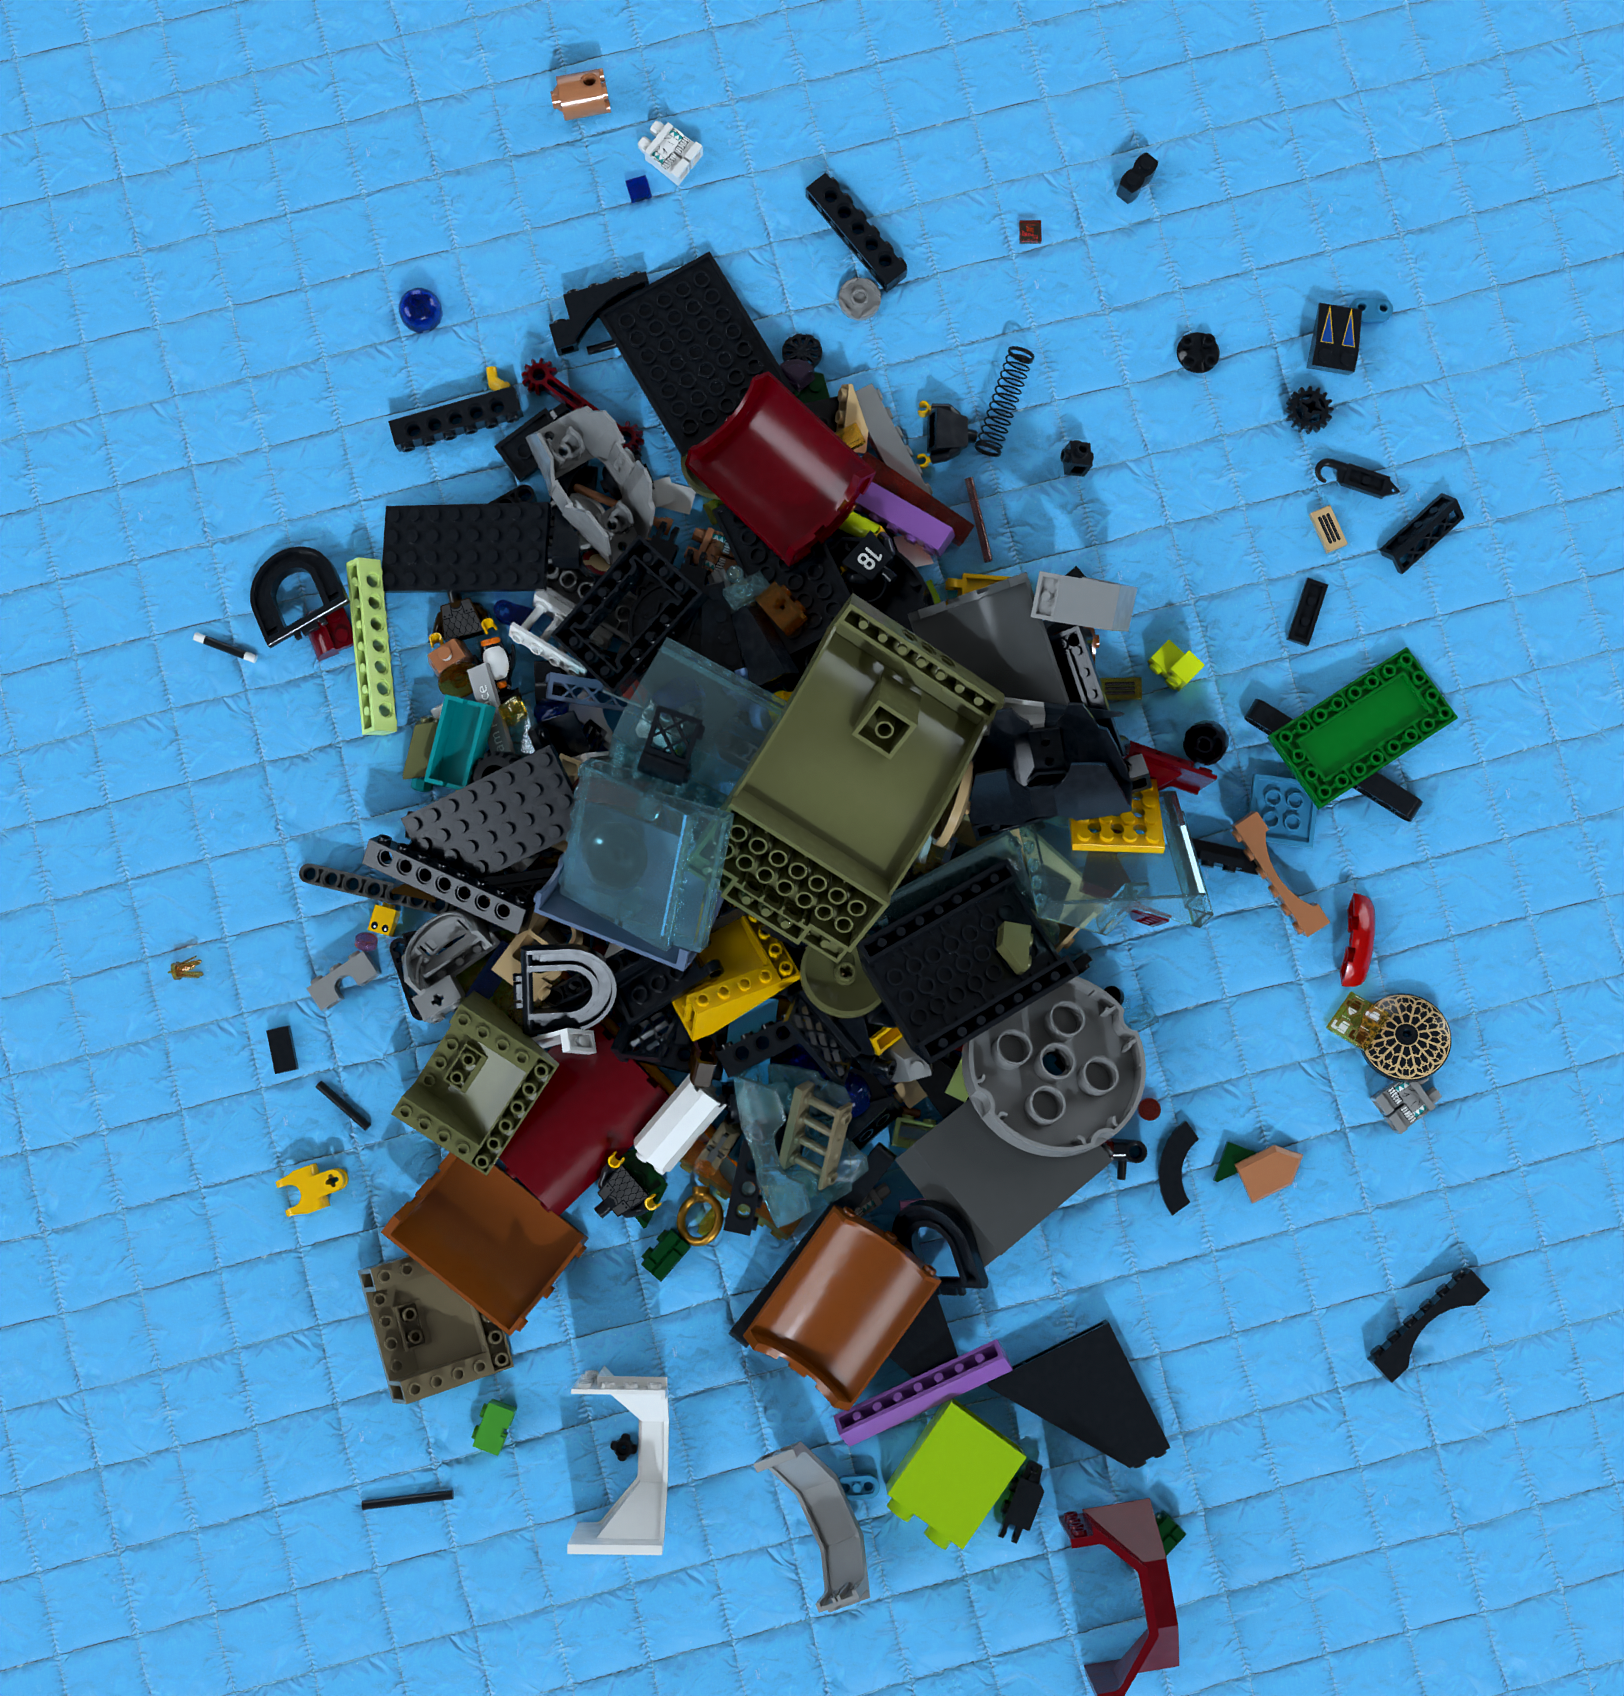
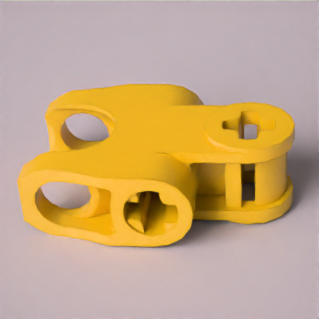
M317 1163L292 1171L289 1175L275 1183L277 1188L287 1185L296 1186L301 1193L299 1203L285 1211L286 1216L289 1217L298 1214H308L331 1206L327 1195L345 1188L349 1177L347 1172L341 1168H334L320 1173ZM338 1177L339 1181L332 1183L331 1179Z

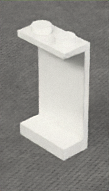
M565 1028L532 1037L543 1049L562 1044L563 1053L588 1055L597 1053L593 1030Z

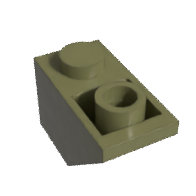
M1004 921L998 927L996 949L1017 975H1022L1030 968L1032 957L1029 955V947L1033 943L1031 925Z

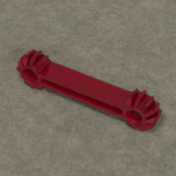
M540 358L539 363L532 359V366L525 364L526 371L522 372L521 376L524 378L522 383L525 387H528L529 393L535 391L536 395L540 396L541 391H545L560 403L564 402L571 411L584 406H589L593 411L599 410L554 377L558 372L556 368L552 367V362L548 361L545 363L544 359ZM538 374L545 375L542 380H535V377ZM551 386H555L556 388H558L560 391H562L564 394H566L567 396H569V397H570L571 399H573V400L570 401L569 399H567L565 396H563L561 393H559L558 391H556V390H555L554 388H552ZM626 421L625 426H621L616 422L623 437L629 436L632 438L629 443L623 445V449L627 447L632 451L638 448L641 452L642 450L639 445H644L645 443L644 439L641 438L643 431L638 430L637 424L630 427L629 421Z

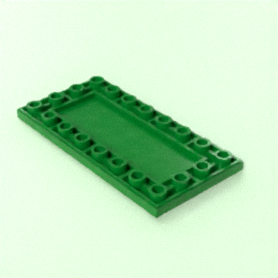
M1406 647L1276 730L1267 738L1319 810L1455 721L1458 717Z

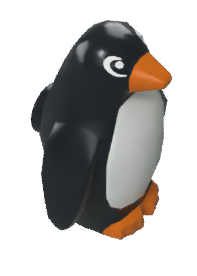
M500 637L481 641L482 662L474 654L475 664L478 666L483 663H489L497 692L499 694H506L512 688L511 677L516 664L515 646L511 644V653L509 654Z

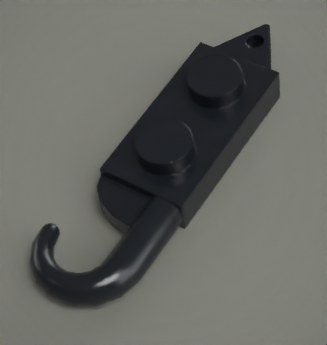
M1326 458L1320 460L1315 467L1316 478L1323 483H1326L1327 480L1322 477L1321 469L1327 466L1337 470L1336 480L1340 486L1379 499L1400 492L1390 481L1389 476L1350 463L1346 464L1335 459Z

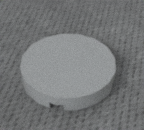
M854 277L846 281L841 287L839 306L848 318L856 321L867 320L873 317L879 310L881 292L871 279Z

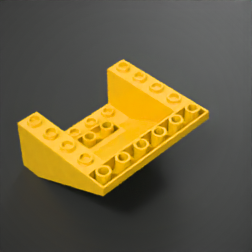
M749 914L709 935L711 940L710 946L696 951L701 967L711 960L719 959L724 968V973L717 978L707 980L672 1002L692 1041L715 1033L800 979V972L782 941L760 930L763 923Z

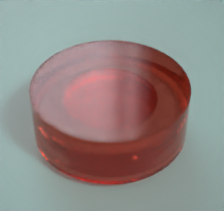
M1145 1098L1139 1102L1137 1111L1142 1119L1152 1121L1159 1117L1161 1107L1155 1099Z

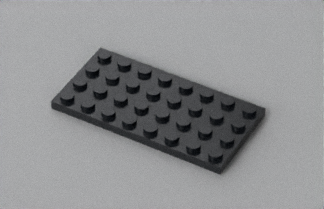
M549 502L386 506L382 557L383 591L385 593L546 591L552 504Z
M725 503L713 509L712 512L756 605L763 609L790 657L820 643L827 627L851 596L826 542L822 544L817 542L809 549L811 550L810 554L793 565L788 566Z
M553 744L401 818L417 852L428 853L431 856L430 858L448 862L450 867L465 870L470 873V876L475 878L488 877L593 827ZM447 878V882L451 886L450 880Z

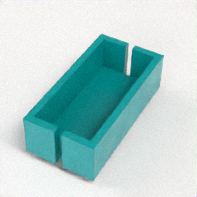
M445 694L424 782L459 790L474 782L471 779V774L475 772L473 766L478 765L477 760L480 757L484 758L496 707Z

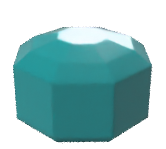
M412 778L411 788L418 792H429L433 790V784L424 782V778Z

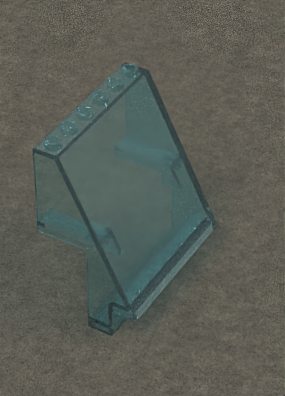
M593 758L586 760L580 764L577 773L580 779L574 791V799L576 801L575 807H573L570 813L572 824L566 836L568 847L562 858L564 869L558 881L559 885H561L559 893L664 952H667L675 945L701 953L708 946L734 813L664 794L662 789L668 782L637 772L636 770Z
M1176 791L1158 792L1165 841L1164 853L1072 850L1069 817L1057 816L1019 828L1038 917L1107 936L1135 909L1201 928L1214 914L1185 813L1181 810ZM1132 796L1134 800H1140L1139 797ZM1133 813L1136 817H1142L1139 813ZM1089 829L1093 833L1099 832L1097 829ZM1117 829L1112 830L1114 833L1117 834L1122 833L1120 830ZM1135 830L1137 834H1145L1141 830Z

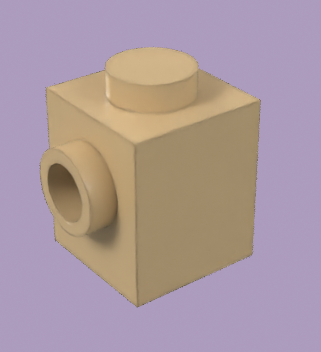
M916 1080L895 1082L896 1084L893 1086L895 1089L892 1093L900 1104L904 1102L909 1109L927 1096Z

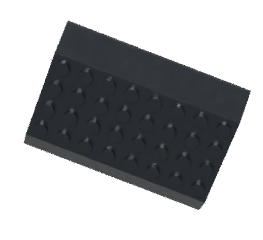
M1007 858L863 939L856 945L862 970L910 1049L928 1065L1080 975L1069 956L1067 955L1061 959L1016 887L1014 881L1019 876ZM1004 921L1031 925L1033 943L1029 947V955H1031L1032 961L1030 968L1022 975H1017L996 949L998 927Z

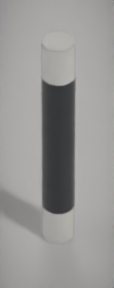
M198 632L194 634V641L252 663L257 661L258 655Z

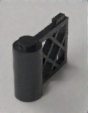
M658 705L644 751L637 766V772L681 787L684 783L688 784L692 775V770H689L692 754L697 739L702 740L706 726L702 725L703 720ZM661 712L669 714L674 724L663 729L659 721ZM685 721L696 724L694 732L688 736H685L679 725ZM658 726L660 731L655 733L656 728ZM676 726L682 739L671 744L665 731ZM659 734H662L667 744L662 749L651 746L653 738ZM684 741L688 749L686 758L678 756L673 746Z

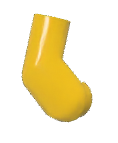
M490 366L486 368L488 386L491 390L496 391L511 386L509 382H504L498 378L497 367Z

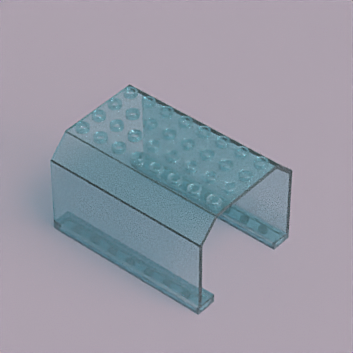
M666 637L616 726L611 739L608 764L611 765L610 767L614 771L630 775L634 782L650 786V789L656 794L662 795L663 793L667 795L673 803L677 805L683 804L689 807L690 811L695 815H704L711 822L763 743L787 701ZM658 705L702 719V725L706 726L702 740L697 739L689 764V770H692L690 781L688 784L684 783L682 787L637 772V766L644 751ZM661 712L659 721L663 729L673 725L674 722L671 716ZM689 721L679 724L685 736L692 734L696 726L695 723ZM658 726L656 728L655 733L660 731ZM676 726L665 731L671 744L682 739ZM662 734L653 738L652 747L662 749L667 746ZM684 741L674 745L673 748L676 754L686 758L688 749Z

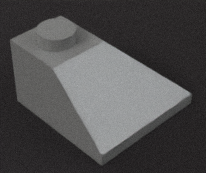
M901 1037L882 1053L884 1060H894L897 1063L895 1074L890 1083L913 1081L933 1074L932 1064L928 1065L913 1052L904 1037Z

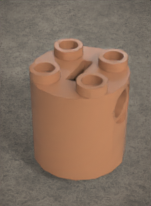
M603 68L556 76L557 85L550 93L553 108L563 112L565 121L611 113Z

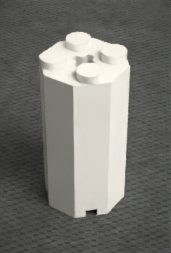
M690 1074L633 1140L634 1147L637 1150V1158L644 1163L649 1162L652 1164L654 1169L661 1175H664L665 1172H670L727 1106L725 1097L722 1094L716 1095L715 1091L717 1088L713 1084L710 1087L694 1086L690 1081Z

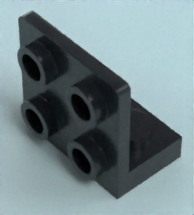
M574 710L539 721L527 731L535 751L553 744L559 756L562 753L572 758L592 750Z

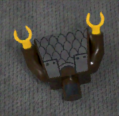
M447 592L450 603L440 606L441 611L436 615L429 641L431 648H434V644L440 642V646L443 645V639L445 642L453 638L463 641L488 634L487 631L491 627H494L496 631L497 626L490 612L479 602H473L471 598L462 599L460 592Z

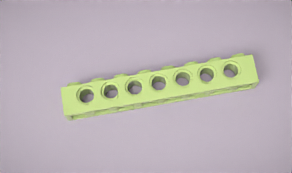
M358 557L346 562L362 735L385 736L397 732V719L390 663L391 655L389 653V634L386 622L387 613L384 601L385 592L383 591V571L381 560Z

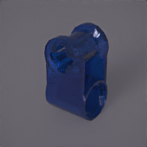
M507 600L496 602L493 608L496 619L500 623L509 626L513 622L521 626L534 610ZM507 608L509 613H504L502 616L500 610L504 611Z

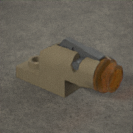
M724 1118L695 1161L694 1170L700 1176L707 1179L714 1175L750 1120L738 1124H727Z

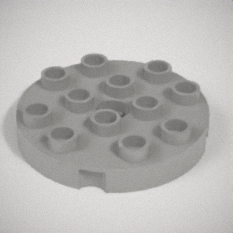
M1075 977L963 1044L962 1072L969 1098L981 1119L993 1132L1009 1144L1023 1151L1047 1157L1078 1155L1098 1147L1116 1135L1136 1111L1143 1094L1146 1078V1062L1142 1041L1138 1031L1130 1029L1125 1024L1123 1019L1124 1008L1099 986L1080 977ZM1054 1052L1060 1056V1060L1065 1066V1070L1061 1075L1054 1076L1045 1069L1042 1061L1045 1054Z

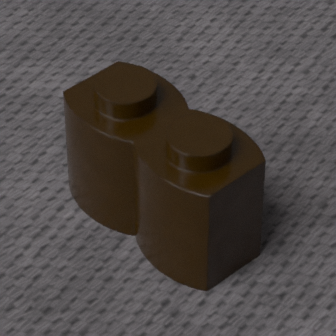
M700 1038L693 1042L688 1067L691 1070L689 1078L694 1086L710 1087L718 1062L715 1054L716 1044L713 1039Z

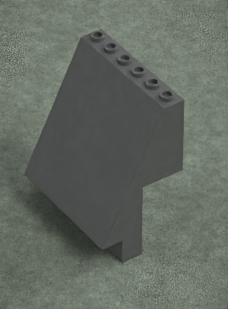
M969 1099L897 1157L895 1161L926 1200L945 1205L965 1222L975 1239L983 1266L985 1267L999 1255L1005 1253L1114 1160L1111 1156L1114 1152L1106 1143L1087 1152L1067 1157H1047L1023 1151L1009 1144L993 1132L981 1119Z

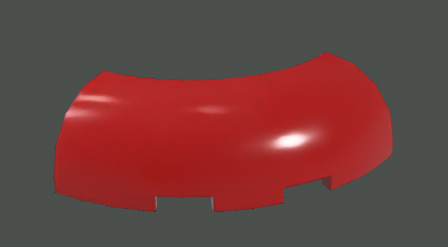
M1353 893L1347 909L1348 933L1351 934L1349 946L1345 948L1340 968L1341 984L1345 987H1355L1365 981L1374 946V905L1369 898L1357 893Z

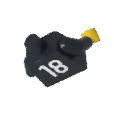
M879 526L880 531L877 534L869 531L842 561L845 568L841 566L839 569L842 571L841 575L845 583L864 586L871 584L876 586L883 580L890 586L897 580L898 575L891 570L896 564L893 559L895 549L892 539L887 535L882 526Z

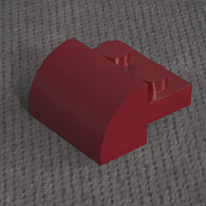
M344 607L326 617L328 624L325 626L321 625L319 621L320 628L308 635L318 661L339 654V651L354 646L352 626Z

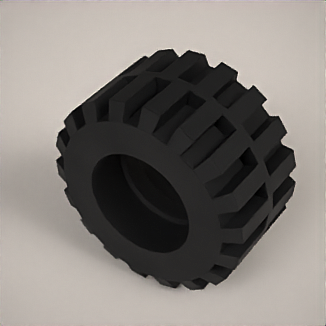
M492 751L491 753H486L484 758L480 757L477 760L478 765L473 766L475 772L471 774V779L475 782L520 760L522 756L513 752Z

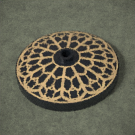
M1395 994L1378 1000L1367 1010L1372 1011L1373 1008L1383 1014L1378 1024L1373 1022V1019L1370 1020L1364 1015L1359 1027L1370 1034L1363 1046L1359 1045L1361 1053L1369 1066L1378 1074L1397 1082H1418L1435 1074L1445 1063L1451 1049V1031L1444 1015L1432 1003L1410 994ZM1403 1033H1407L1409 1038L1404 1037Z

